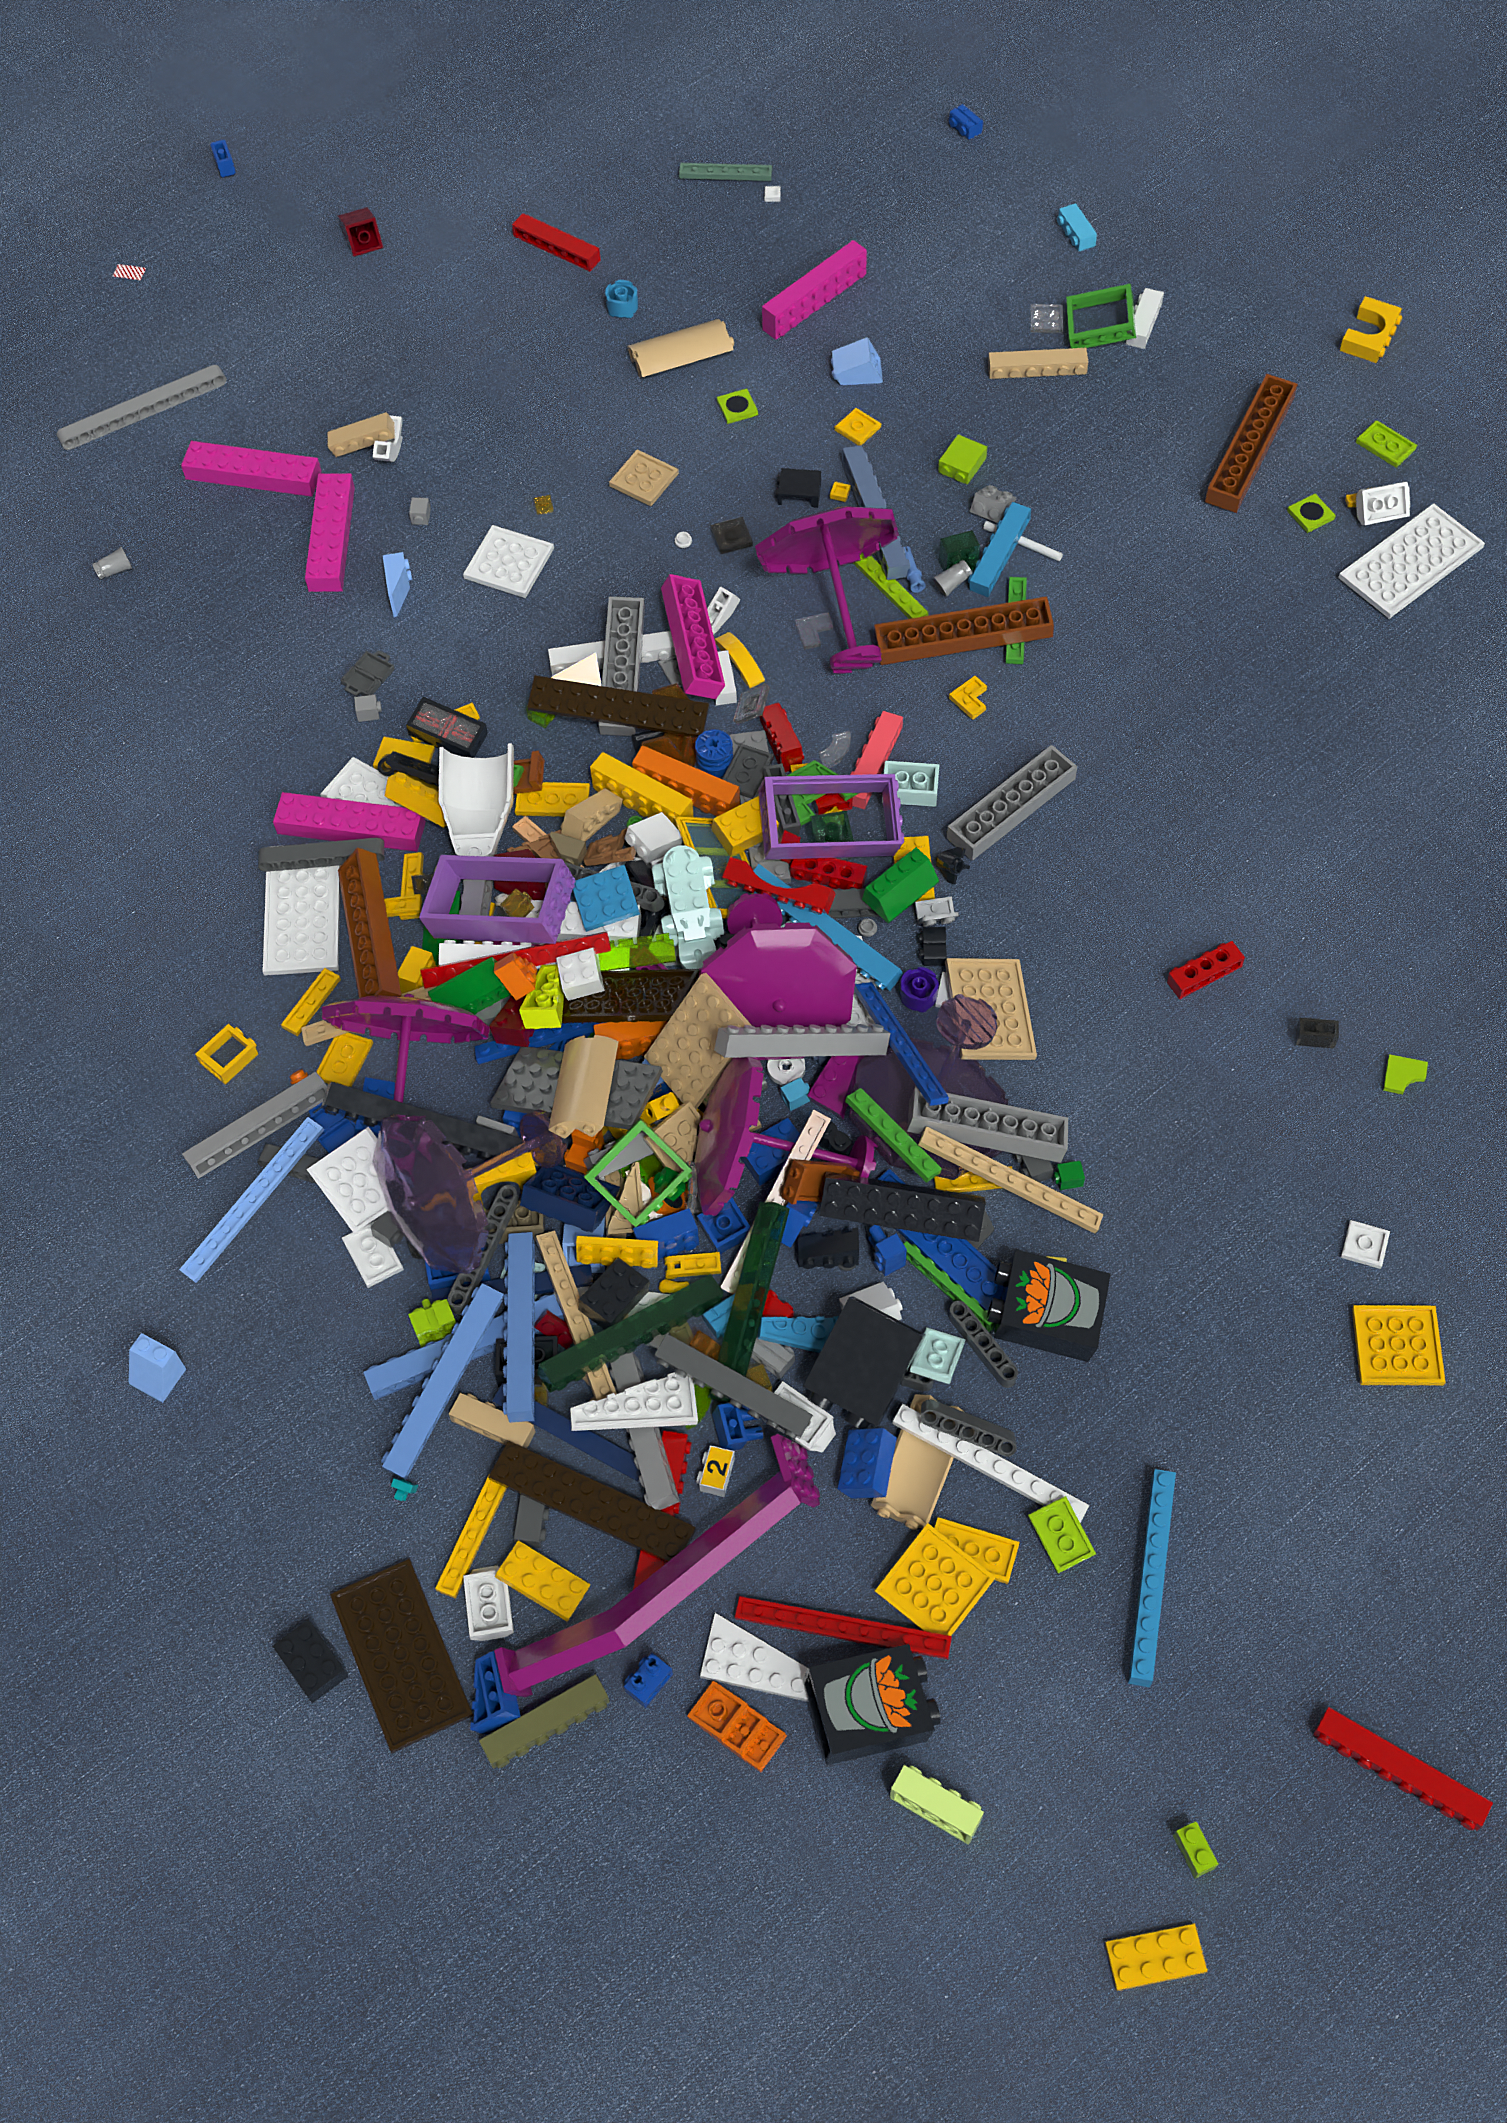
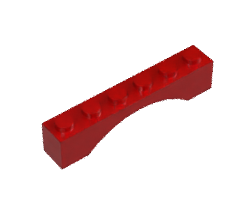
M733 857L729 858L722 876L727 882L726 884L732 888L739 886L744 891L752 894L754 891L760 894L766 893L777 898V901L783 904L790 902L799 909H805L806 907L819 915L829 913L836 895L832 888L817 883L799 888H782L771 885L759 878L747 862Z

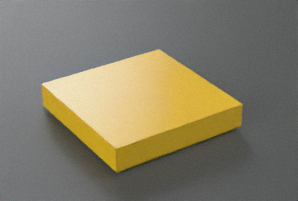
M855 408L835 426V431L860 446L881 428V423Z

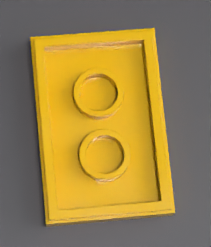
M383 737L373 767L378 769V762L386 754H391L393 751L430 763L435 747ZM385 761V762H384V765H385L387 768H391L388 764H386V761Z
M345 1033L334 1037L316 1073L325 1083L335 1082L352 1087L373 1045V1040L352 1033Z

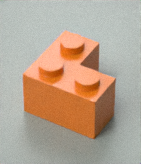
M513 952L495 963L494 973L516 1001L535 990L537 969L532 962L529 963L526 958L517 957Z
M577 1129L570 1134L572 1136V1146L566 1150L564 1155L567 1168L584 1174L588 1171L583 1160L589 1157V1152L597 1148L599 1151L602 1150L605 1144L602 1129L594 1137Z

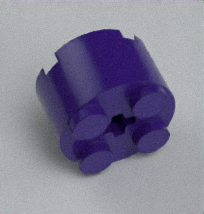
M917 967V969L907 970L903 974L900 986V999L907 1008L926 1012L936 1003L939 984L935 973L928 968Z

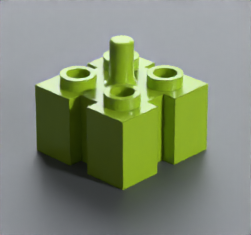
M429 1299L422 1300L423 1308H417L408 1314L422 1348L430 1342H438L451 1334L456 1321L447 1299L437 1300L432 1304Z

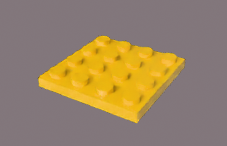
M1353 1305L1352 1314L1360 1385H1444L1446 1383L1436 1306Z
M927 1523L875 1592L923 1631L952 1636L996 1577Z

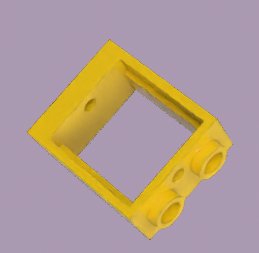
M227 1024L195 1054L198 1062L225 1085L258 1055L256 1043L251 1038H245L243 1032L238 1027L233 1028L230 1024ZM231 1037H234L246 1048L223 1068L210 1056Z

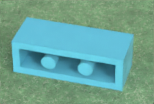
M1077 204L1060 208L1057 216L1058 225L1063 228L1065 235L1070 238L1072 245L1076 247L1078 252L1096 246L1097 233Z

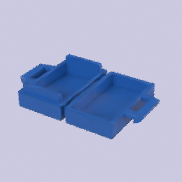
M322 1103L309 1110L311 1115L309 1118L323 1127L324 1131L316 1140L329 1154L354 1137L356 1124L353 1121L344 1119L342 1114H336V1116L327 1114L325 1109L322 1108L313 1113L322 1106Z

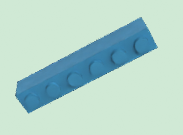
M1012 502L1010 507L1005 509L1003 520L998 522L996 533L991 535L989 546L984 548L982 559L977 561L975 572L969 576L970 591L989 597L1031 519V508Z

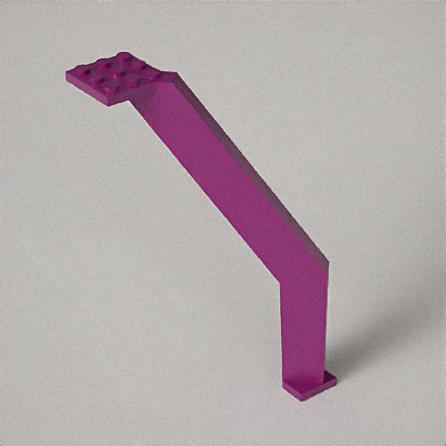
M780 1434L772 1436V1443L781 1471L611 1609L517 1651L503 1647L494 1650L504 1693L526 1698L533 1695L532 1685L625 1648L801 1502L810 1507L820 1505L818 1499L820 1493L812 1479L814 1478L812 1468L808 1466V1453L806 1449Z

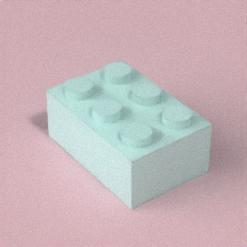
M885 761L884 774H895V778L898 780L899 789L897 797L900 798L901 804L936 807L939 764Z

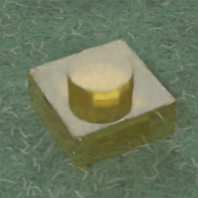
M550 495L534 498L537 515L554 512Z

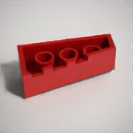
M779 702L761 707L759 709V719L778 764H783L785 772L791 771V765L802 764V760H804L802 746L791 723L787 719L785 709H782Z

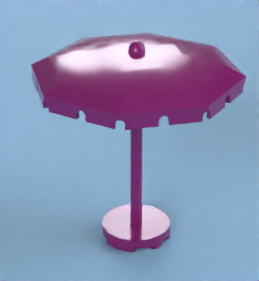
M842 506L790 521L755 546L758 559L764 571H768V573H786V567L789 568L790 574H807V568H811L813 573L830 569L849 648L834 654L829 659L830 668L833 669V673H852V669H868L873 667L872 663H880L882 661L880 647L875 645L857 647L837 561H839L840 566L861 561L860 555L862 553L867 558L880 550L879 543L881 547H885L896 540L899 532L892 509Z
M745 893L734 904H730L726 917L727 927L730 934L735 936L727 941L725 949L720 947L703 961V967L699 968V977L701 974L707 973L754 1027H761V1025L777 1027V1025H785L787 1027H793V1025L804 1027L818 1025L825 1027L827 1024L841 1027L842 1024H847L851 1020L857 966L849 954L838 944H834L832 939L817 925L815 927L811 926L809 922L785 923V927H781L783 919L780 906L775 898L766 893L751 895ZM805 1056L758 1057V1060L803 1059Z
M410 993L404 997L367 996L335 1002L322 1007V1019L336 1029H341L342 1024V1031L365 1034V1029L368 1028L370 1031L369 1036L390 1039L391 1033L397 1034V1040H400L394 1100L402 1103L404 1100L409 1041L420 1042L421 1036L426 1035L427 1042L451 1044V1039L454 1037V1043L457 1044L486 1040L490 1032L488 1025L465 1009L445 1003L414 998ZM390 1132L389 1150L387 1153L396 1165L403 1170H411L412 1166L421 1170L422 1156L398 1152L400 1132Z
M758 1057L731 1059L713 1086L703 1118L699 1123L693 1183L703 1215L716 1216L724 1207V1203H727L735 1194V1191L729 1188L738 1187L745 1166L738 1159L741 1156L748 1157L752 1142L789 1152L795 1144L794 1142L749 1131V1126H757L760 1103L753 1101V1097L760 1098L764 1074L758 1072L763 1070ZM862 1134L855 1141L849 1156L816 1148L812 1157L833 1163H847L860 1172L858 1177L868 1178L870 1171H875L874 1147H878L876 1138Z

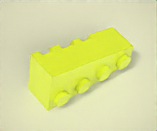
M558 964L541 965L536 975L535 990L526 995L519 1010L525 1029L561 1028L564 992L562 990Z

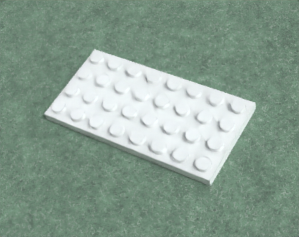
M1432 504L1343 570L1338 578L1390 619L1480 551L1485 543L1438 506Z
M341 865L266 872L263 948L264 975L322 972L324 968L330 971L339 970L340 880L338 869Z

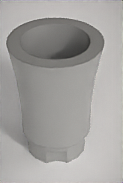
M122 547L92 564L99 579L132 569Z
M962 560L933 577V581L940 592L947 597L972 574V571L968 564Z

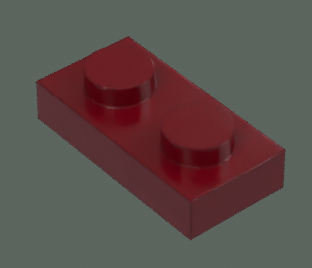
M546 1310L535 1322V1329L546 1336H557L558 1344L565 1349L574 1342L567 1323L550 1311Z

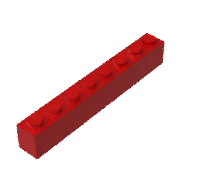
M663 1431L662 1441L679 1497V1494H683L684 1491L682 1475L687 1473L688 1462L685 1459L686 1454L691 1452L692 1442H689L688 1434ZM681 1502L660 1511L675 1517V1514L680 1512ZM640 1550L633 1590L667 1562Z
M1330 1707L1324 1712L1313 1734L1320 1743L1326 1746H1333L1344 1757H1352L1358 1761L1357 1763L1361 1767L1377 1772L1381 1779L1388 1782L1392 1781L1399 1785V1789L1403 1792L1413 1793L1420 1797L1419 1800L1428 1806L1433 1805L1440 1809V1813L1448 1818L1454 1817L1461 1821V1825L1466 1829L1472 1831L1479 1830L1483 1826L1493 1805V1802Z

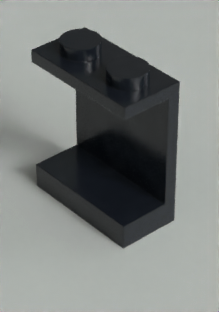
M781 468V475L777 476L779 488L775 490V498H778V505H782L783 496L812 498V507L818 508L821 490V471Z

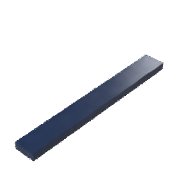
M591 1265L569 1268L576 1288L593 1285ZM548 1272L535 1273V1295L555 1292ZM505 1278L480 1282L478 1286L479 1288L483 1283L503 1294H508V1288H505ZM465 1284V1285H462V1286H463V1287H468L470 1284ZM452 1287L431 1290L432 1303L437 1300L447 1299L448 1301V1295ZM458 1299L453 1304L459 1305L463 1300Z
M502 1383L492 1401L503 1407V1402H507V1396H504L503 1393L504 1383ZM534 1401V1421L528 1422L638 1482L641 1472L634 1462V1457L636 1456L589 1430L571 1431V1420Z

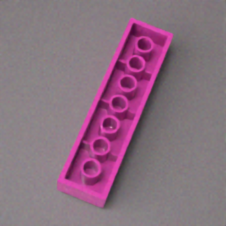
M854 240L764 304L762 306L763 331L777 340L790 329L796 327L801 321L807 319L809 315L819 310L820 307L830 302L835 296L841 294L846 288L852 286L857 280L863 278L866 274L867 249Z
M196 441L190 442L181 465L187 480L311 497L317 485L318 474H321L319 460L315 457Z
M351 473L318 474L305 574L309 592L343 591L355 490Z
M669 574L661 587L684 693L717 699L725 687V682L701 581Z
M282 792L273 823L277 834L328 841L381 838L384 840V848L418 852L426 821L425 817L405 807Z

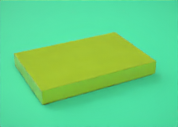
M1377 420L1356 439L1358 445L1395 468L1417 448L1415 443Z
M1066 1496L1028 1515L1057 1573L1096 1555Z

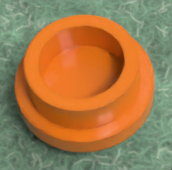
M303 1069L296 1071L289 1076L291 1079L290 1083L292 1085L306 1078L308 1073L304 1072Z

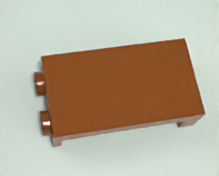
M532 751L531 758L514 761L515 765L523 766L524 771L517 786L513 788V794L542 791L545 760L539 751Z
M793 1160L781 1197L791 1204H796L797 1200L821 1202L826 1171L859 1176L860 1172L847 1163Z

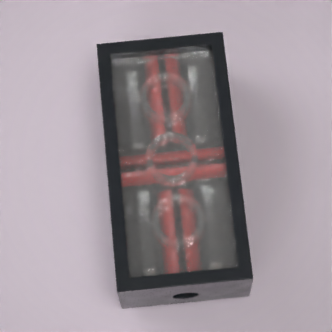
M422 697L406 724L408 735L437 748L443 747L451 754L469 758L476 756L488 735L486 723L426 697Z

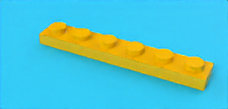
M489 1475L435 1588L437 1592L455 1599L464 1582L463 1576L467 1575L507 1489L489 1480Z

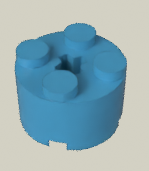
M617 280L615 284H609L606 287V305L609 315L632 318L638 309L636 286L634 287L633 283L627 280Z

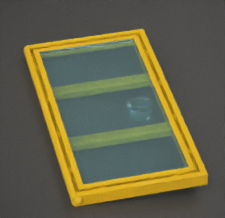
M676 817L675 821L684 845L693 848L699 857L708 856L711 858L715 884L706 890L709 908L720 909L722 918L726 919L730 904H734L736 900L740 899L741 895L748 892L739 886L737 888L728 886L727 882L722 878L730 856L711 830L713 819ZM745 851L733 856V858L749 864Z

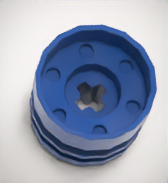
M711 729L705 731L698 736L695 742L696 765L701 771L716 777H722L725 775L733 759V742L731 737L721 730Z

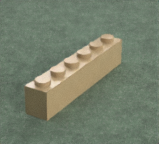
M1086 348L991 352L988 356L989 379L1087 374L1088 369Z

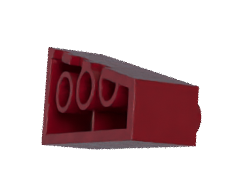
M526 995L517 1001L511 996L489 1025L496 1043L521 1047L529 1046V1038L533 1036L534 1029H525L519 1011Z

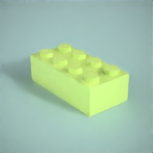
M904 1765L891 1788L890 1799L969 1845L984 1814L981 1811V1806L973 1801H969V1803L964 1801L955 1790L949 1789L947 1791L942 1788V1784L932 1777L929 1779L925 1778L916 1767L910 1766L908 1768Z

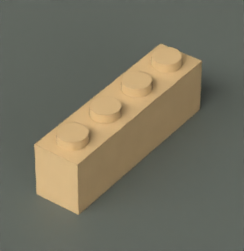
M386 412L329 431L328 448L335 457L374 445V441L384 442L395 438L394 421Z
M460 1393L449 1412L452 1422L504 1445L510 1441L527 1449L535 1434V1428L532 1423L528 1421L509 1423L508 1416L504 1415L503 1411L496 1409V1406L490 1402L482 1403L478 1401V1398L471 1394L464 1395Z

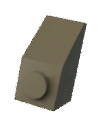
M551 832V845L558 858L563 859L566 863L580 866L587 852L586 841Z

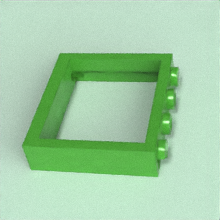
M1131 284L1067 297L1071 349L1089 348L1136 338ZM1127 299L1128 323L1075 333L1073 310Z
M640 1118L584 1174V1178L627 1220L637 1227L639 1224L643 1225L649 1220L650 1217L648 1215L653 1210L656 1212L663 1206L664 1203L662 1201L667 1196L672 1197L677 1192V1186L681 1182L685 1183L690 1179L693 1170L683 1158ZM643 1130L683 1170L635 1217L595 1177Z

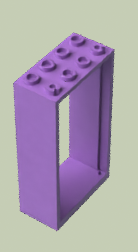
M895 774L764 777L758 792L765 860L894 856L904 843V833L901 832L903 819L902 815H899L901 801L897 797L899 784ZM882 792L887 841L778 844L774 795Z
M440 855L419 918L433 938L556 944L558 934L561 931L562 921L566 916L567 905L570 903V896L575 887V878L563 859ZM461 879L549 882L538 918L449 914Z

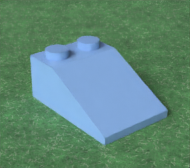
M403 552L383 555L388 595L394 617H397L410 589L409 580H412L411 570H407L410 569L408 559H404Z

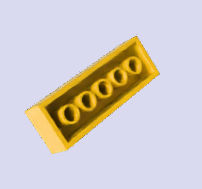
M604 752L590 766L593 788L597 792L605 788L623 799L622 804L625 807L632 808L643 817L649 818L662 812L677 829L676 817H694L692 799Z

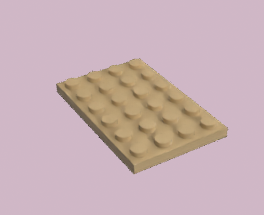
M947 958L945 965L961 1059L1035 1060L1037 1053L1020 960Z
M707 973L700 975L644 1056L651 1065L662 1067L663 1073L661 1078L682 1103L688 1100L696 1110L732 1059L725 1058L714 1051L718 1029L727 1028L728 1025L737 1027L751 1025Z

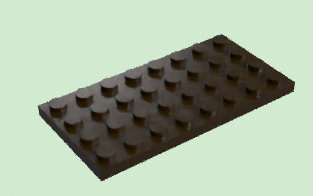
M699 969L601 971L605 991L569 1001L564 994L562 1023L668 1022L698 980Z
M410 1559L330 1594L391 1753L473 1716Z

